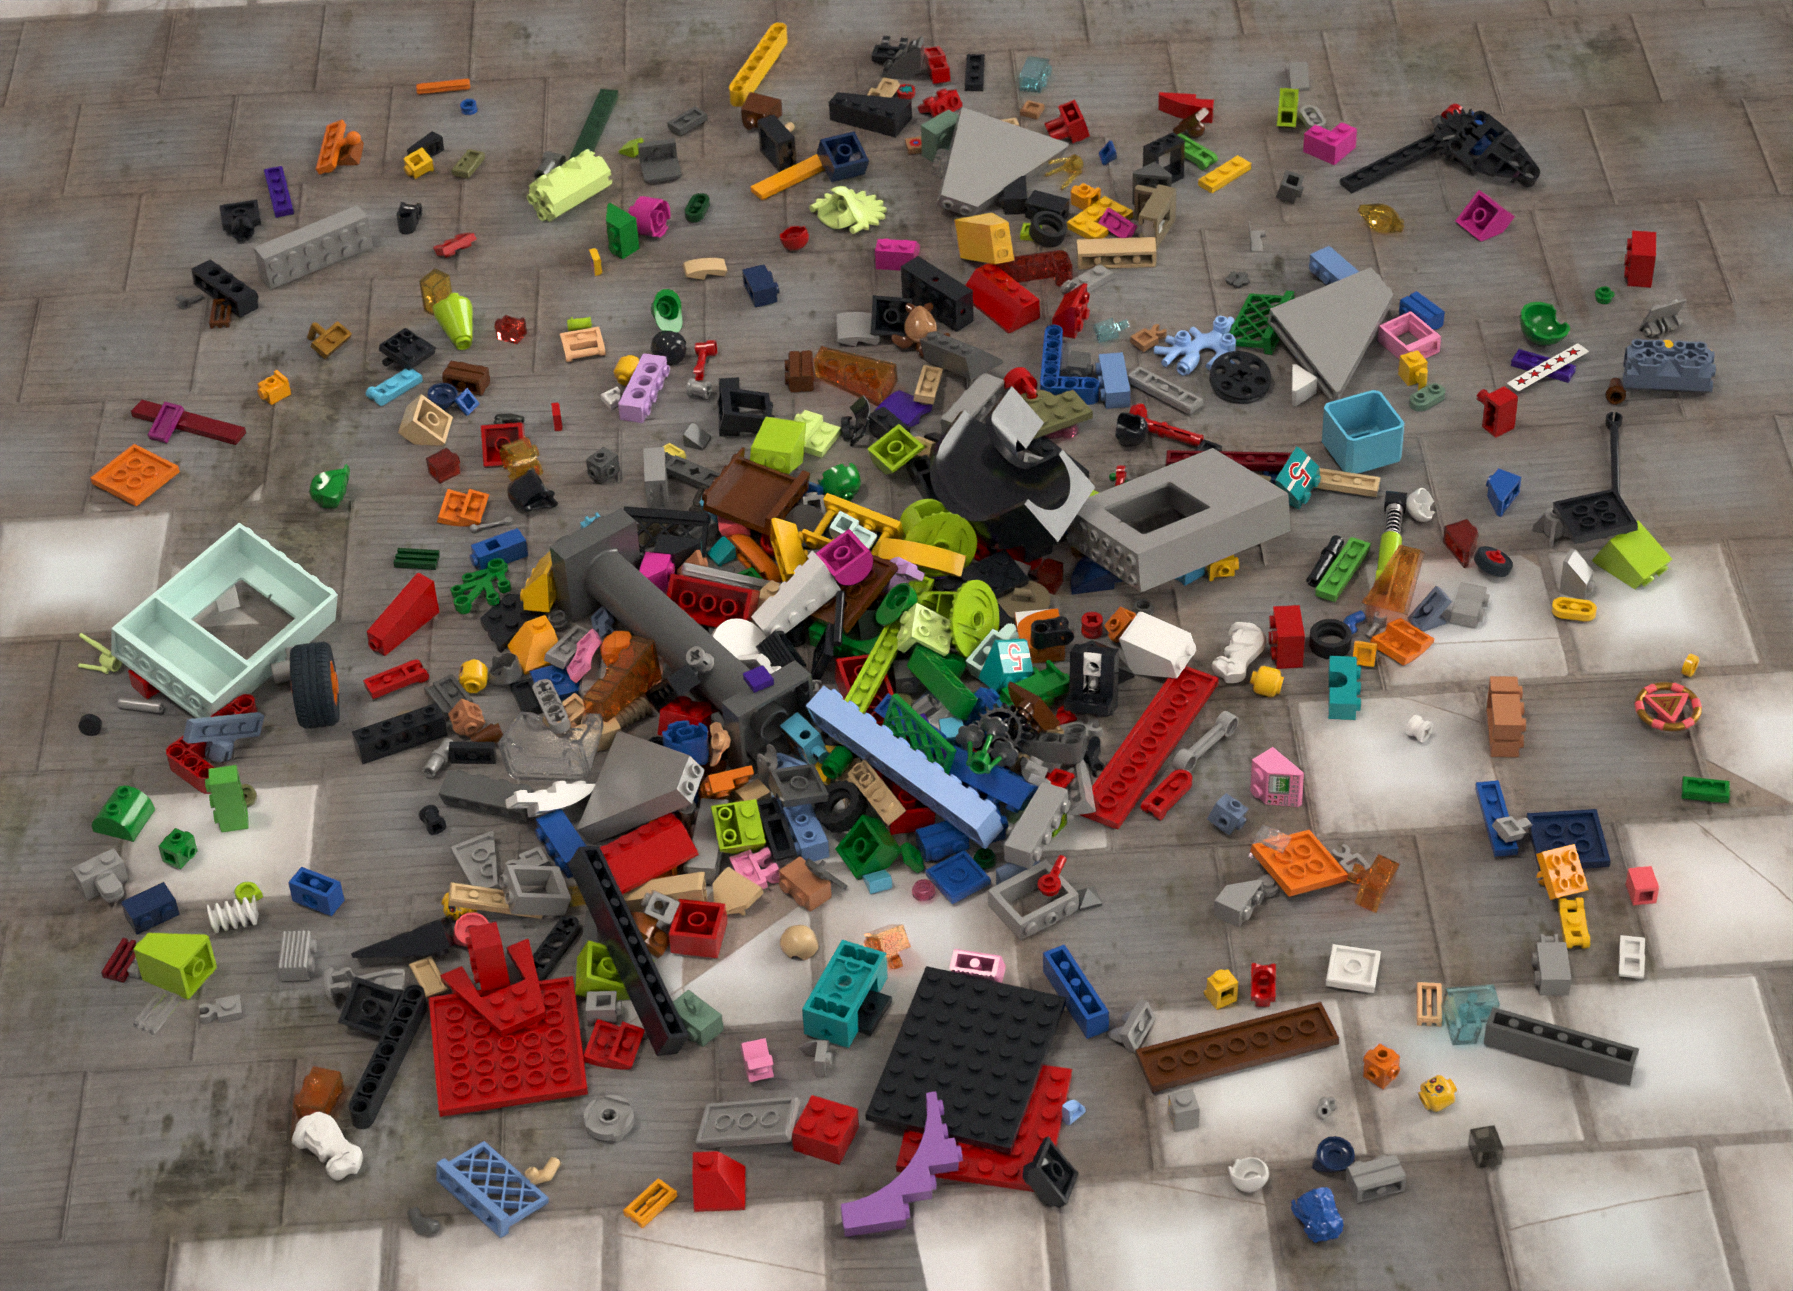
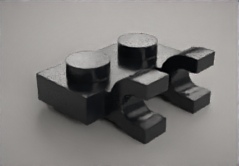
M883 36L881 45L875 44L871 55L872 62L885 63L888 59L892 60L899 50L907 48L908 38L901 37L899 46L896 47L889 45L891 36Z

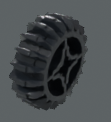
M1003 702L1001 708H999L997 703L993 704V710L985 707L987 713L984 715L978 712L980 721L973 720V724L977 725L979 730H982L981 724L985 716L1008 718V720L1002 721L1009 726L1006 734L1007 738L997 736L990 743L987 751L990 762L994 760L991 756V751L994 749L996 741H1010L1013 744V748L1022 755L1025 754L1022 747H1030V743L1026 739L1032 738V734L1028 732L1032 729V726L1027 723L1028 721H1026L1024 716L1019 715L1020 709L1016 710L1013 704L1008 708L1007 704ZM1018 724V735L1016 740H1014L1011 734L1015 729L1014 726ZM985 739L982 740V745L979 748H974L976 751L983 749Z

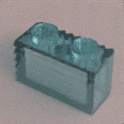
M1027 56L1019 76L1020 91L1027 90L1028 92L1040 93L1042 88L1047 86L1048 76H1051L1052 65H1049V59Z

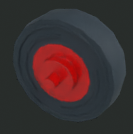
M1481 546L1474 556L1476 565L1493 576L1505 577L1513 567L1512 560L1505 553L1493 547Z

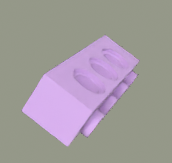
M643 353L618 403L620 420L643 423L646 416L650 415L651 406L657 400V393L663 388L664 379L669 375L670 367L667 365L665 356Z

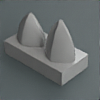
M1139 1000L1134 1009L1121 1015L1123 1021L1126 1022L1124 1026L1116 1027L1107 1032L1111 1039L1123 1043L1127 1052H1136V1049L1139 1048L1156 1019L1148 1000Z

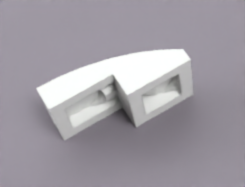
M1620 936L1619 976L1644 978L1645 938Z

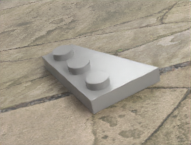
M493 831L450 847L451 853L469 885L499 889Z

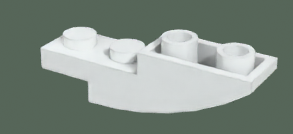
M557 781L552 783L553 786L548 789L538 790L534 793H528L527 790L515 791L513 796L506 799L507 809L527 808L528 817L543 816L558 809L563 810L580 801L593 791L595 784H586V781H576L572 784H566V781Z

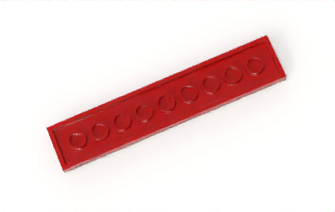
M1185 666L1178 678L1168 677L1093 784L1092 791L1096 811L1078 815L1119 830L1217 687L1219 678Z

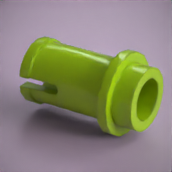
M571 317V319H567L568 331L592 328L591 317L577 319Z

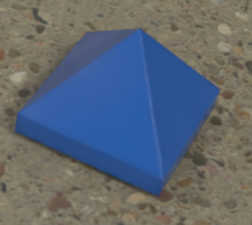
M1111 140L1099 152L1103 165L1117 158L1116 150Z
M468 388L454 400L466 416L480 404Z

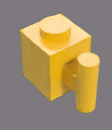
M1418 350L1400 355L1398 375L1407 386L1418 383V390L1427 385L1428 362Z

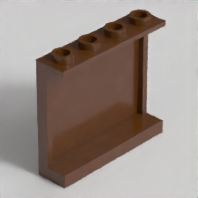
M742 447L737 454L735 453L732 456L731 462L723 467L719 477L714 478L710 488L705 489L703 492V510L770 536L771 519H786L787 514L796 506L808 490L810 473L802 470L797 478L745 459V448Z

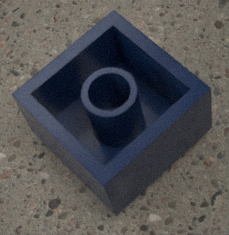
M855 131L820 139L817 155L831 182L866 173L869 159Z

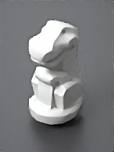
M1235 622L1231 625L1228 632L1231 640L1229 646L1225 647V657L1219 656L1212 662L1214 674L1222 677L1226 683H1237L1244 680L1247 667L1265 648L1266 636L1253 623Z
M315 1112L304 1116L297 1123L292 1143L298 1149L308 1148L321 1162L325 1163L328 1158H331L326 1164V1171L332 1179L341 1180L349 1174L358 1173L363 1160L362 1151L358 1146L349 1143L344 1138L331 1116L322 1112Z

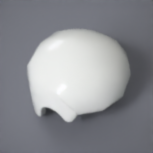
M1419 488L1408 496L1406 500L1407 510L1416 521L1428 522L1435 513V511H1430V506L1434 502L1433 498L1424 488Z
M1259 1158L1236 1159L1234 1166L1228 1167L1232 1183L1240 1191L1255 1192L1261 1189L1269 1178L1268 1167Z

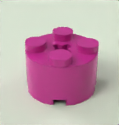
M640 196L628 210V213L636 218L639 235L662 237L668 229L666 221L667 219L670 220L671 216L667 201Z

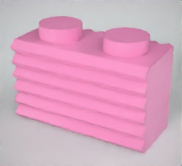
M954 949L950 964L951 972L1000 983L1003 981L1006 968L1001 956Z

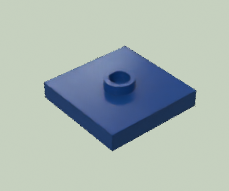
M551 665L530 671L533 683L542 679L550 680L561 701L569 698L574 693L580 696L578 694L579 681L575 683L570 679L566 667L561 669Z
M965 850L926 869V876L951 904L991 884V878Z

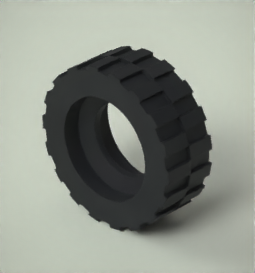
M839 780L836 783L829 784L826 788L829 794L828 801L814 804L816 818L832 833L850 831L862 815H866V808H868L867 798L853 782ZM844 798L850 799V804L844 812L836 816L832 815L831 811L836 803Z

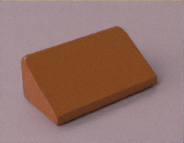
M361 140L356 146L348 144L341 147L337 165H359L364 142Z

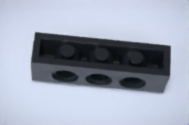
M211 259L191 268L194 285L213 299H225L222 305L226 308L232 304V313L239 318L259 308L257 292Z
M688 663L646 691L645 695L655 710L658 711L701 682L699 674Z
M437 703L352 731L355 750L362 764L448 736L445 718Z

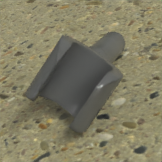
M200 294L186 298L178 295L175 299L180 303L176 304V306L187 309L190 303L204 299V296Z

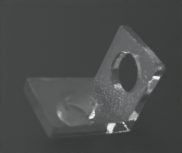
M1262 825L1254 837L1253 844L1260 843L1283 853L1292 837ZM1250 852L1248 858L1252 859L1254 855Z

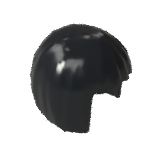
M1121 412L1117 419L1115 431L1118 442L1123 446L1129 447L1140 445L1146 439L1149 432L1146 420L1138 414Z

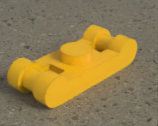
M1558 898L1563 942H1566L1567 949H1572L1573 946L1590 948V935L1587 929L1584 899L1575 898V900H1567L1566 898Z

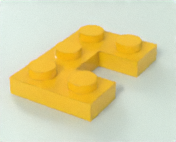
M1103 196L1067 221V229L1085 239H1103L1108 235V228L1098 223L1107 207L1128 220L1133 218L1134 211Z

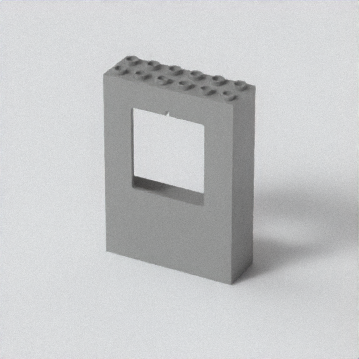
M1212 448L1088 497L1067 528L1068 534L1066 538L1069 545L1130 586L1143 592L1291 531L1289 496L1286 491ZM1168 506L1186 516L1184 519L1147 534H1141L1126 524Z

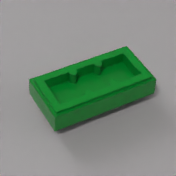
M1683 776L1681 798L1729 803L1730 781Z

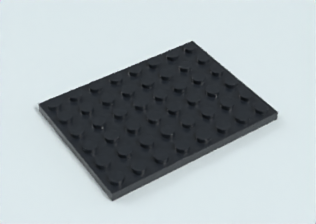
M926 966L865 1114L866 1121L924 1134L927 1120L926 1093L936 1092L937 1099L943 1101L944 1115L940 1116L942 1124H947L948 1139L955 1138L956 1142L1011 1154L1063 1014L1066 997Z

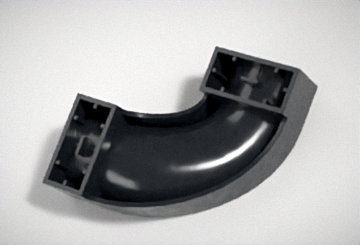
M1012 386L1004 391L989 412L986 423L976 420L965 410L958 413L934 448L930 462V479L939 501L949 512L958 514L971 524L979 543L995 549H1011L1022 545L1029 554H1032L1059 542L1095 486L1063 449L1034 463H1026L1019 459L1017 453L1028 447L1044 422Z

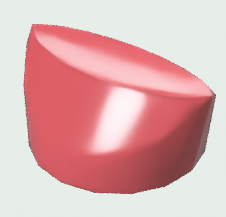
M475 912L462 915L454 926L453 943L466 947L465 938L470 937L468 928L488 924V920L483 915Z

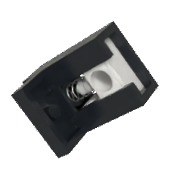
M1074 645L1070 651L1069 695L1064 701V711H1070L1072 714L1091 713L1096 717L1113 716L1118 707L1119 649ZM1090 662L1096 663L1099 668L1092 667Z

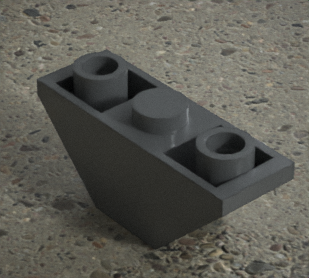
M920 36L917 40L913 39L907 48L899 50L892 60L888 59L883 64L881 76L890 79L910 80L919 73L925 60L924 38Z

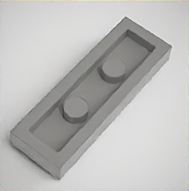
M575 625L545 654L544 661L564 669L575 656L577 650L576 643L590 630Z

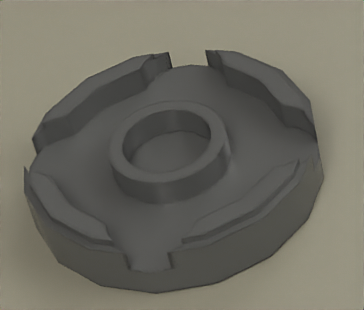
M799 505L787 514L785 521L796 524L798 532H802L803 529L814 532L824 514L817 507ZM804 541V544H802V547H808V546L805 544V541Z

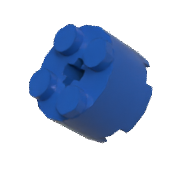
M688 720L677 721L669 724L668 730L662 732L664 747L690 755L699 765L707 764L709 757L707 726L700 722L697 726L689 725Z

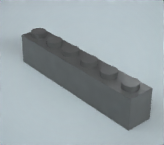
M1495 1007L1491 1010L1485 1028L1484 1044L1625 1085L1630 1086L1637 1066L1639 1048Z

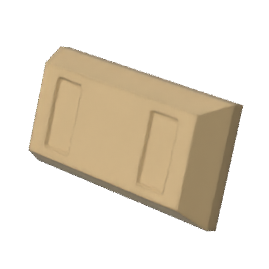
M432 956L409 964L419 985L424 988L427 999L449 990L447 984L444 985L441 982V973Z

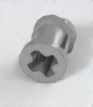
M690 378L687 383L686 394L687 396H701L707 400L711 394L712 384L708 381L703 383Z
M694 646L688 650L686 661L691 666H696L699 672H709L713 668L714 657L711 654L705 653L699 646Z

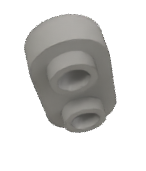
M1305 105L1300 109V118L1308 130L1314 125L1321 126L1322 128L1326 127V120L1316 106Z

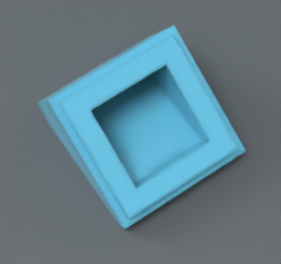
M885 869L862 876L870 894L892 888V878Z

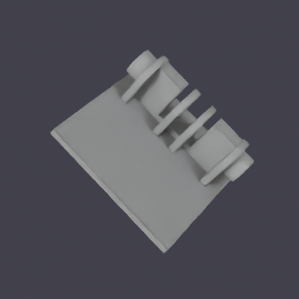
M1675 299L1663 306H1653L1649 309V313L1643 319L1638 330H1643L1645 336L1653 337L1664 332L1679 329L1683 325V321L1677 317V314L1687 299L1679 301Z

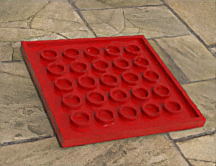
M573 976L539 981L547 1018L503 1037L490 1027L477 1011L474 1012L470 1009L466 1001L458 998L455 994L429 997L440 1117L588 1095ZM506 987L488 990L482 992V990H477V992L482 998Z
M1043 1065L1011 1154L955 1141L956 1146H961L963 1161H959L958 1171L934 1174L935 1178L1034 1192L1023 1179V1167L1025 1164L1033 1161L1045 1137L1049 1136L1057 1147L1062 1124V1105L1067 1101L1072 1069ZM905 1130L896 1163V1172L902 1173L908 1166L921 1143L922 1133Z

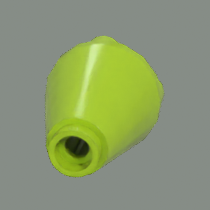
M451 293L447 298L432 307L434 317L454 346L459 350H466L471 347L473 340L472 303L468 298L459 296L458 293Z

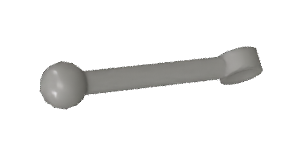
M506 517L501 521L481 525L472 524L469 529L471 532H476L478 529L492 526L511 525L513 519Z

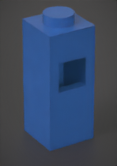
M516 528L471 545L472 554L470 555V560L473 566H477L479 570L486 569L488 562L496 558L503 559L507 564L528 556L526 539L519 529Z

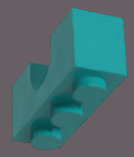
M1329 657L1328 719L1356 720V711H1361V698H1357V695L1361 694V682H1357V679L1361 678V666H1357V657Z

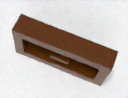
M213 299L209 320L210 329H213L214 326L230 328L232 304L227 306L226 318L223 320L225 306L222 305V302H225V299ZM218 304H221L219 320H216Z

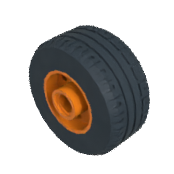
M326 642L295 645L290 650V677L297 721L305 729L318 728L319 726H334L339 721L340 710L338 677L331 646Z

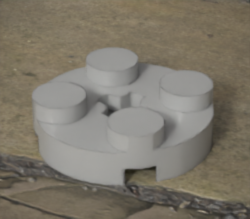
M606 1095L602 1100L596 1102L595 1099L591 1101L584 1111L586 1132L588 1135L599 1140L620 1142L634 1125V1113L630 1103L625 1098L617 1095ZM610 1115H613L614 1118L609 1121L604 1119V1117L608 1118Z

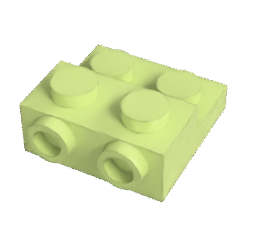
M804 410L802 414L798 413L794 418V421L806 422L805 453L822 458L842 434L841 427L823 422V415Z

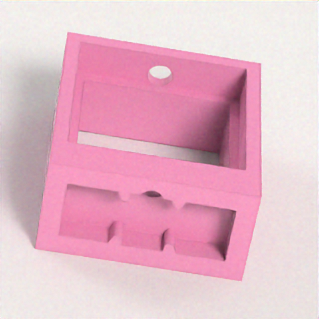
M1410 311L1379 325L1378 342L1398 359L1400 355L1417 350L1426 359L1440 352L1441 336ZM1409 331L1418 341L1406 346L1397 336Z

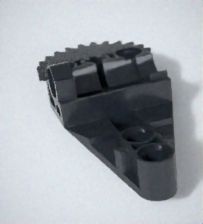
M1462 108L1460 114L1455 109L1453 116L1448 112L1446 114L1447 119L1441 118L1440 121L1443 124H1437L1436 127L1440 130H1435L1434 134L1439 137H1436L1434 142H1440L1436 145V149H1443L1440 152V156L1445 154V161L1449 160L1454 165H1461L1472 176L1479 172L1492 177L1512 178L1511 183H1515L1517 180L1524 187L1535 185L1540 176L1539 167L1513 133L1489 113L1476 111L1472 115V109H1469L1468 114H1466L1464 108ZM1475 120L1481 121L1482 124H1477ZM1485 135L1492 143L1477 159H1474L1468 153ZM1451 146H1455L1459 150L1455 151L1451 148ZM1515 161L1519 166H1515L1511 162ZM1526 173L1532 174L1534 178H1529Z

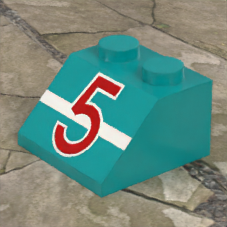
M1296 446L1275 480L1276 486L1288 493L1290 506L1300 509L1303 503L1306 504L1308 502L1312 488L1317 487L1320 483V467L1301 448Z
M994 640L978 678L989 688L994 689L996 692H1001V689L1007 687L1010 681L1016 683L1032 676L1033 667L1027 640Z

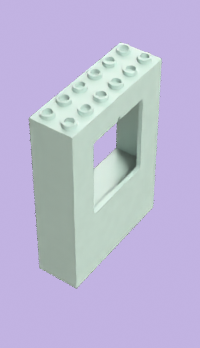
M238 523L111 628V655L195 718L210 717L238 696L251 694L272 676L270 664L285 661V657H287L285 648L310 643L333 623L336 617L338 594L332 588L321 583L316 576L306 572L298 563H294L287 558L283 552L273 548L268 541L258 537L250 528ZM239 580L245 581L266 598L270 597V601L295 618L248 660H245L193 621L196 616Z

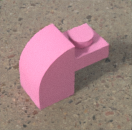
M766 1038L741 1043L740 1048L748 1081L753 1082L774 1077L772 1055H769Z

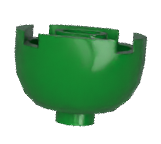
M849 463L850 466L844 467L843 464H838L822 474L823 479H818V485L823 487L824 496L829 493L851 501L861 487V479L856 465Z

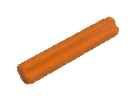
M459 79L420 83L416 85V90L419 95L470 89V80Z

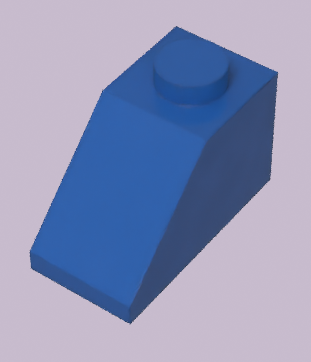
M1499 468L1493 475L1488 477L1486 487H1488L1487 497L1496 515L1501 517L1520 493L1521 477Z

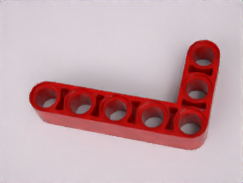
M250 694L240 695L210 717L256 713L258 711L255 698ZM182 736L166 749L170 770L201 793L211 794V792L207 793L205 779L209 778V769L214 768L213 765L203 759L206 757L205 748L207 742L188 744L183 740Z

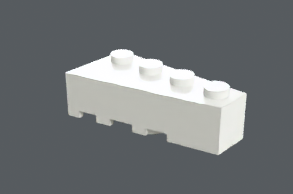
M813 551L807 556L809 559L803 566L800 564L794 570L795 574L788 582L784 581L779 586L778 593L774 597L770 596L751 616L757 627L762 630L766 637L774 631L787 633L836 596L837 591L841 590L824 562Z

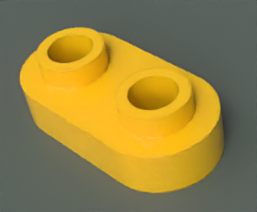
M1558 597L1552 602L1551 611L1554 616L1561 619L1586 622L1596 617L1597 606L1589 600Z

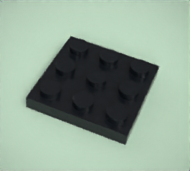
M1616 488L1553 502V509L1574 544L1605 539L1610 536L1627 534L1638 530L1637 521Z

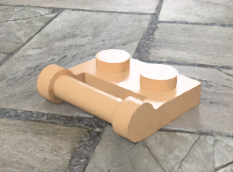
M599 327L560 333L566 362L593 355H606Z

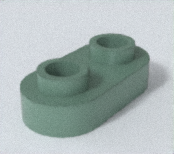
M1438 383L1425 386L1410 396V408L1418 412L1430 409L1444 400L1445 388Z

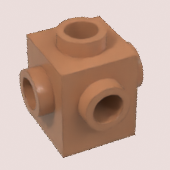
M462 698L448 713L453 729L459 735L474 736L486 723L479 705Z

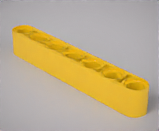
M774 23L770 26L729 85L730 104L732 106H743L750 92L754 93L788 42L787 27L784 23Z

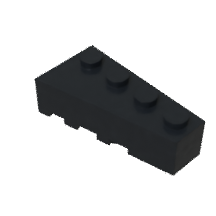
M837 92L829 101L830 120L896 138L912 119V100Z

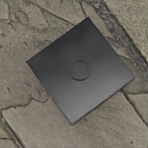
M827 624L814 649L811 668L812 680H821L832 659L834 624Z

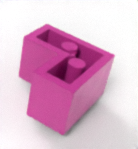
M1342 122L1331 131L1314 125L1304 133L1303 152L1335 165L1356 148L1357 129Z

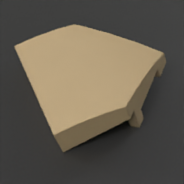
M727 867L713 882L714 903L726 904L727 915L739 913L742 916L746 915L745 909H748L763 894L762 887L730 867Z

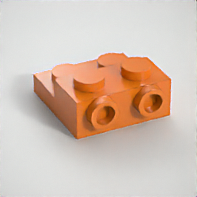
M752 765L708 775L698 790L700 800L701 798L725 800L732 791L743 787L754 775Z

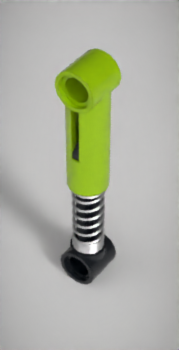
M1386 491L1384 504L1386 517L1384 533L1380 538L1374 591L1396 593L1402 546L1400 532L1402 516L1406 512L1407 492Z

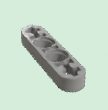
M548 679L537 681L532 686L551 731L555 734L568 731L571 723L552 682Z

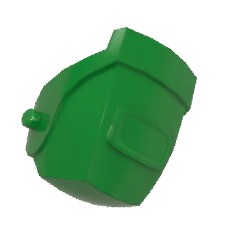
M345 464L343 469L330 470L315 475L309 488L313 501L323 508H337L346 493L350 476L349 466Z

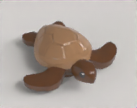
M907 303L905 309L909 315L904 325L907 336L902 337L893 334L891 339L896 346L902 349H907L916 343L917 354L924 358L920 339L926 337L930 332L937 331L935 319L930 313L933 305L932 303H927L924 307L917 306L915 308L913 304Z

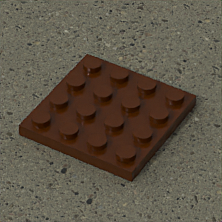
M872 555V568L862 581L853 585H842L835 579L841 591L845 592L844 633L847 634L898 571L899 568L896 563ZM836 596L807 618L824 625L834 624Z

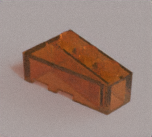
M1399 545L1386 564L1384 571L1361 603L1408 616L1425 552L1420 549Z

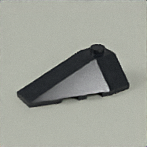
M447 916L419 926L410 932H403L391 937V939L383 940L351 953L352 958L428 956L433 953L438 957L449 953L448 948L454 945L449 919Z

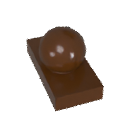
M1206 108L1200 109L1183 119L1172 131L1178 135L1187 130L1188 135L1191 137H1201L1205 132V126L1201 120L1209 112Z

